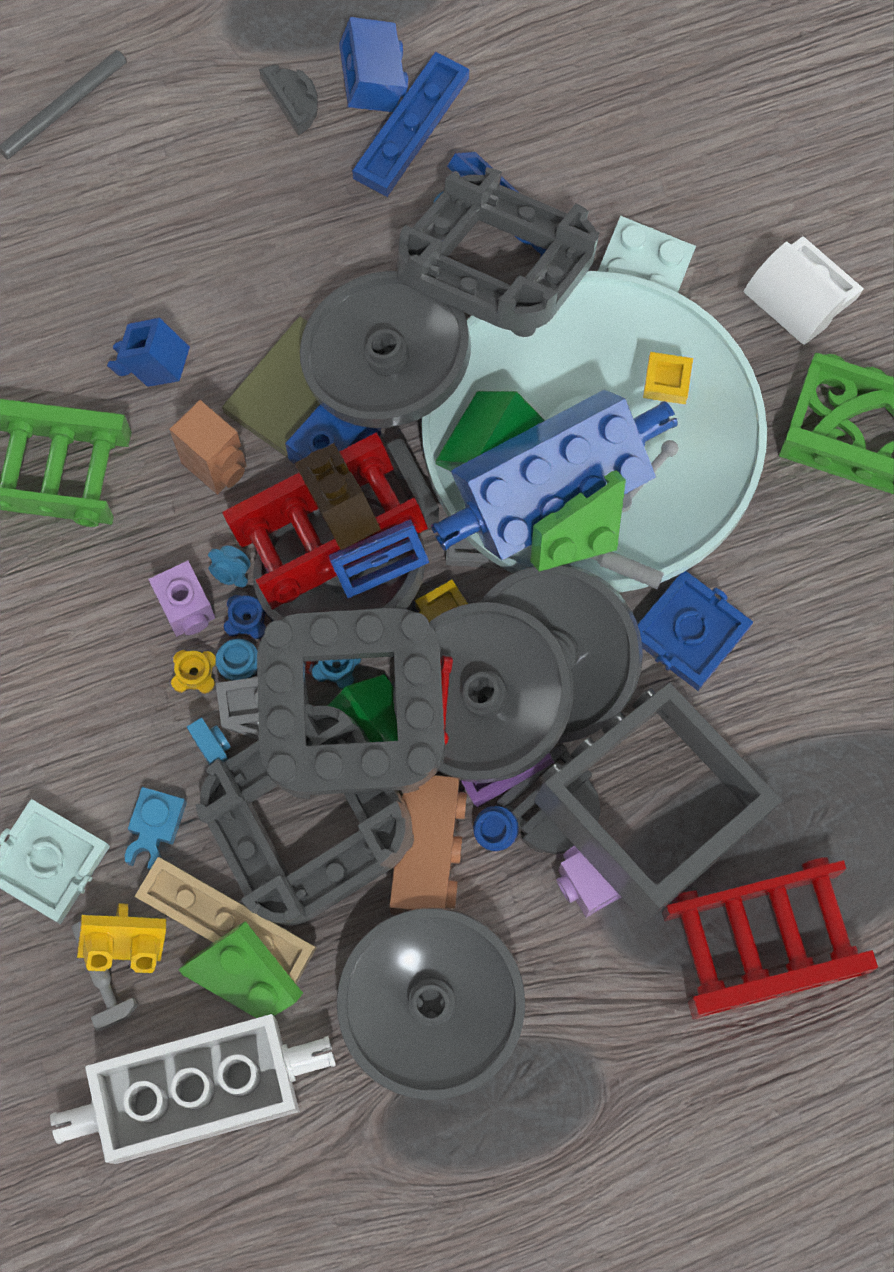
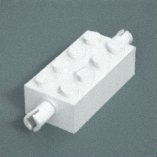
M270 1014L87 1065L85 1068L92 1096L91 1104L60 1113H52L50 1115L51 1126L56 1125V1127L72 1123L70 1126L53 1130L54 1139L57 1144H61L67 1140L98 1132L105 1162L118 1164L300 1112L292 1082L296 1081L295 1076L329 1066H336L332 1052L314 1057L315 1054L332 1050L329 1036L288 1048L287 1044L283 1045L277 1019Z

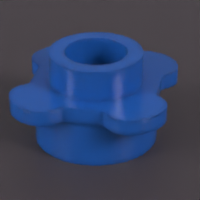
M240 595L230 597L227 601L228 620L224 623L225 632L231 637H235L238 634H247L254 639L262 638L266 629L264 625L266 613L258 598ZM248 613L251 615L249 620L243 619L244 614Z

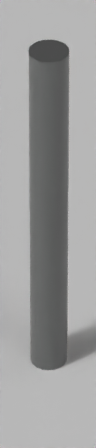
M118 50L110 54L1 143L0 153L7 160L15 155L126 64L127 61L123 54Z

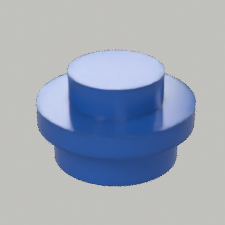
M490 806L483 809L477 815L473 831L477 842L483 848L490 851H501L507 849L515 842L519 832V825L515 815L509 809L502 806Z

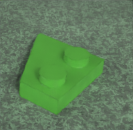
M617 470L605 475L604 478L607 485L590 497L586 498L582 493H579L566 502L562 509L549 514L533 525L530 562L538 571L617 550L626 479Z
M246 921L187 960L179 968L183 976L255 1018L270 1014L276 1016L296 1003L303 994Z

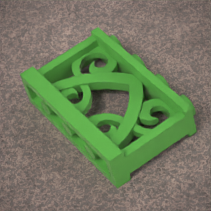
M815 353L807 370L779 457L894 494V458L891 457V454L894 452V441L886 444L878 453L866 450L865 440L861 431L854 423L849 421V419L856 415L884 407L894 417V377L886 375L878 368H863L845 362L843 358L834 354L823 355ZM822 383L844 390L842 395H834L830 390L828 391V400L835 407L833 411L824 406L818 399L816 388ZM808 405L823 418L812 432L801 428ZM837 427H840L852 437V445L837 440L838 437H844L845 435L843 431L836 429Z

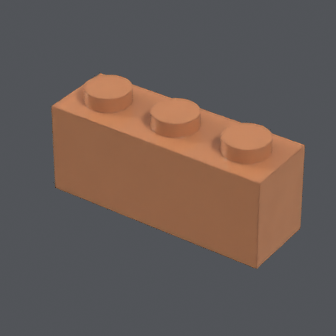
M434 775L428 782L420 786L419 790L402 795V799L411 816L414 843L401 861L394 867L389 907L391 915L419 908L455 909L458 881H449L451 863L460 864L463 837L454 836L456 819H465L467 792H459V779Z

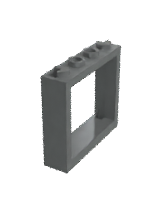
M670 682L657 693L652 688L643 693L632 705L635 710L627 717L621 712L613 717L601 730L604 735L596 742L591 737L583 741L571 753L570 756L573 760L566 766L562 767L560 763H556L548 769L539 779L543 786L533 800L645 924L760 824L782 801ZM656 714L675 731L746 806L742 812L657 886L566 788Z

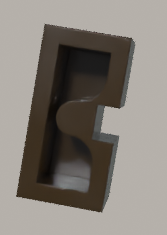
M334 443L323 449L313 451L307 457L294 463L340 550L381 530L363 491L353 474L349 471Z

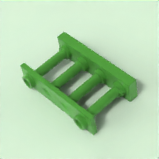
M0 399V431L10 434L0 477V510L72 519L75 523L86 527H97L99 523L112 525L114 516L107 501L100 500L110 449L115 448V446L129 447L131 429L125 415ZM32 435L49 437L52 440L40 493L16 490L26 442ZM74 440L90 442L93 445L82 498L58 495L68 445L73 443Z

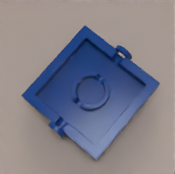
M685 571L675 579L638 623V628L641 635L642 649L652 655L657 663L661 662L665 665L667 671L671 670L699 691L751 628L753 621L727 602L728 597L723 591L718 588L711 590ZM715 594L719 595L721 597V600L718 599L715 596Z

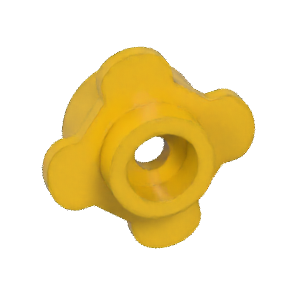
M186 650L178 651L173 657L175 664V676L171 680L173 689L179 693H183L187 689L199 690L203 694L212 691L215 686V682L212 679V668L216 665L215 655L210 651H204L203 653ZM196 668L198 673L191 675L190 670Z

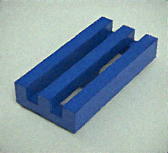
M411 519L329 555L347 598L430 563ZM409 537V538L406 539V540H403V541H401V542H399V543H397V544H394V545H392V546H390V547H388V548H385V549H383V550H381V551H378V552H376V553H374V554H372V555H369V556H367V557H365V558H362V559H360V560H358V561H356V562H353V563H351V564H349V565L343 567V565H345V564H348V563H350V562H352V561H354V560H357V559H359V558H361V557H363V556H366V555H368V554H370V553H373V552H375V551H377V550H379V549H382V548H384V547H386V546H389V545H391V544H393V543H395V542H398V541H400V540H402V539H404V538ZM412 549L415 550V554L350 582L348 578L371 567L384 564L389 559Z

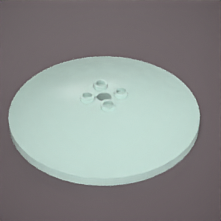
M588 271L554 317L547 324L536 328L532 336H517L511 330L499 328L474 316L467 320L471 337V355L466 373L455 392L440 407L422 417L423 453L427 473L433 490L448 517L464 509L465 503L452 473L436 465L435 461L477 391H517L544 420H547L605 389L626 398L631 414L635 418L662 402L643 398L650 352L693 358L686 405L667 402L675 415L669 418H677V427L671 428L645 442V449L651 463L662 452L661 446L667 440H673L677 443L678 452L663 462L655 472L656 478L645 483L632 498L631 508L626 512H622L617 550L612 552L663 572L664 575L661 582H664L701 562L734 530L755 493L763 470L767 446L766 413L760 386L743 351L728 331L708 312L678 292L658 283L615 272ZM478 532L466 538L485 557L508 572L515 573L534 566L530 562L532 545L501 560L484 548ZM591 558L572 562L571 566L579 567L599 576L618 593L648 587L646 584L600 566L596 560Z

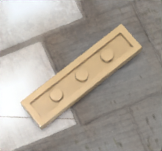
M157 857L135 895L139 900L213 943L246 921L295 984L299 981L317 949L311 943L278 924L252 913L245 905L161 857Z

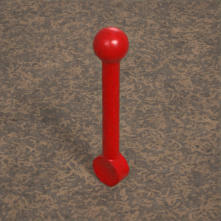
M443 655L441 657V679L446 745L449 736L445 731L449 676L452 670L453 658Z

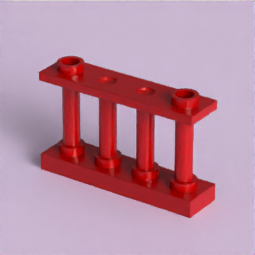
M377 432L339 451L359 486L361 487L369 483L385 513L375 517L381 530L364 539L410 519L417 534L428 529L416 499L412 498L401 504L384 474L394 470ZM299 473L222 512L241 548L253 543L267 571V574L256 579V582L272 610L284 603L292 602L301 594L337 576L329 555L339 551L340 548L335 539L325 544H322L307 516V514L318 508ZM292 523L307 553L283 565L268 534ZM409 537L404 538V539H402V540H400V541H398V542H395V543H393V544H391V545H389V546H386V547H384V548H382V549H379V550H377V551H375V552H373V553H370V554H368V555H366V556H363V557H361V558H359V559H357V560H354V561H352V562H350V563H348V564H345V565H343V567H344V566H347V565H349V564H351V563H353V562H356V561H358V560H360V559H362V558H365V557H367V556H369V555H372V554H374V553H376V552H378V551H381V550H383V549H385V548H388V547H390V546H392V545H394V544H397V543H399V542H401V541H403V540H406V539H408Z
M828 857L814 859L802 864L803 871L701 897L698 896L696 890L684 892L671 901L672 904L665 907L662 912L664 921L681 917L701 985L697 987L698 995L693 996L688 1001L693 1020L863 976L878 969L873 950L858 953L857 947L851 946L830 879L838 877L847 869L844 860L830 863ZM808 884L813 885L833 948V952L829 953L832 961L814 965L812 957L807 958L786 891ZM769 895L789 963L785 965L787 972L770 976L768 969H763L743 905V901ZM725 906L745 975L741 976L743 984L728 988L725 987L723 980H718L699 916V912Z

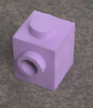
M189 561L149 578V582L176 637L184 633L185 635L196 634L205 629L209 621L215 619L211 605Z
M575 846L563 854L565 861L560 864L558 872L561 877L556 879L557 884L569 903L576 900L586 918L621 898Z

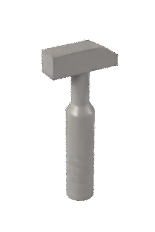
M615 552L590 557L604 568L655 589H658L664 575L661 571L640 564Z
M81 921L71 926L77 944ZM108 969L106 971H89L92 982L100 990L107 1010L91 1017L95 1030L102 1031L129 1018L138 1006L136 999L130 998L118 1004L110 985L111 976Z

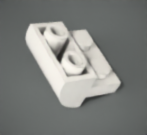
M801 237L793 244L786 241L757 270L743 292L792 336L805 345L825 330L837 314L857 300L864 288L805 237Z

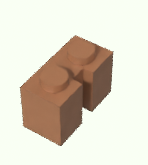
M199 400L169 430L181 464L218 495L226 486L230 488L242 478L247 465L243 452L239 450L241 443L238 432Z

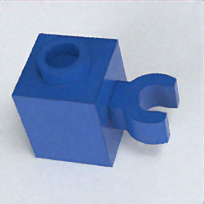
M161 318L127 324L123 340L113 345V349L118 353L117 360L109 361L107 367L118 376H126L132 372L147 387L180 381L190 346Z

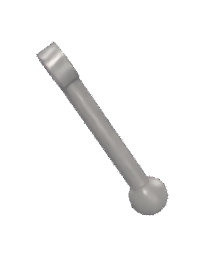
M667 440L662 444V452L651 463L654 472L668 457H673L677 454L678 445L675 441ZM643 485L624 495L622 512H626L631 508L632 498Z

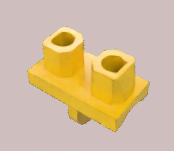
M118 903L116 916L82 915L77 958H84L88 971H106L111 968L112 960L114 959L130 960V968L136 973H153L157 961H161L166 934V919L128 917V903Z

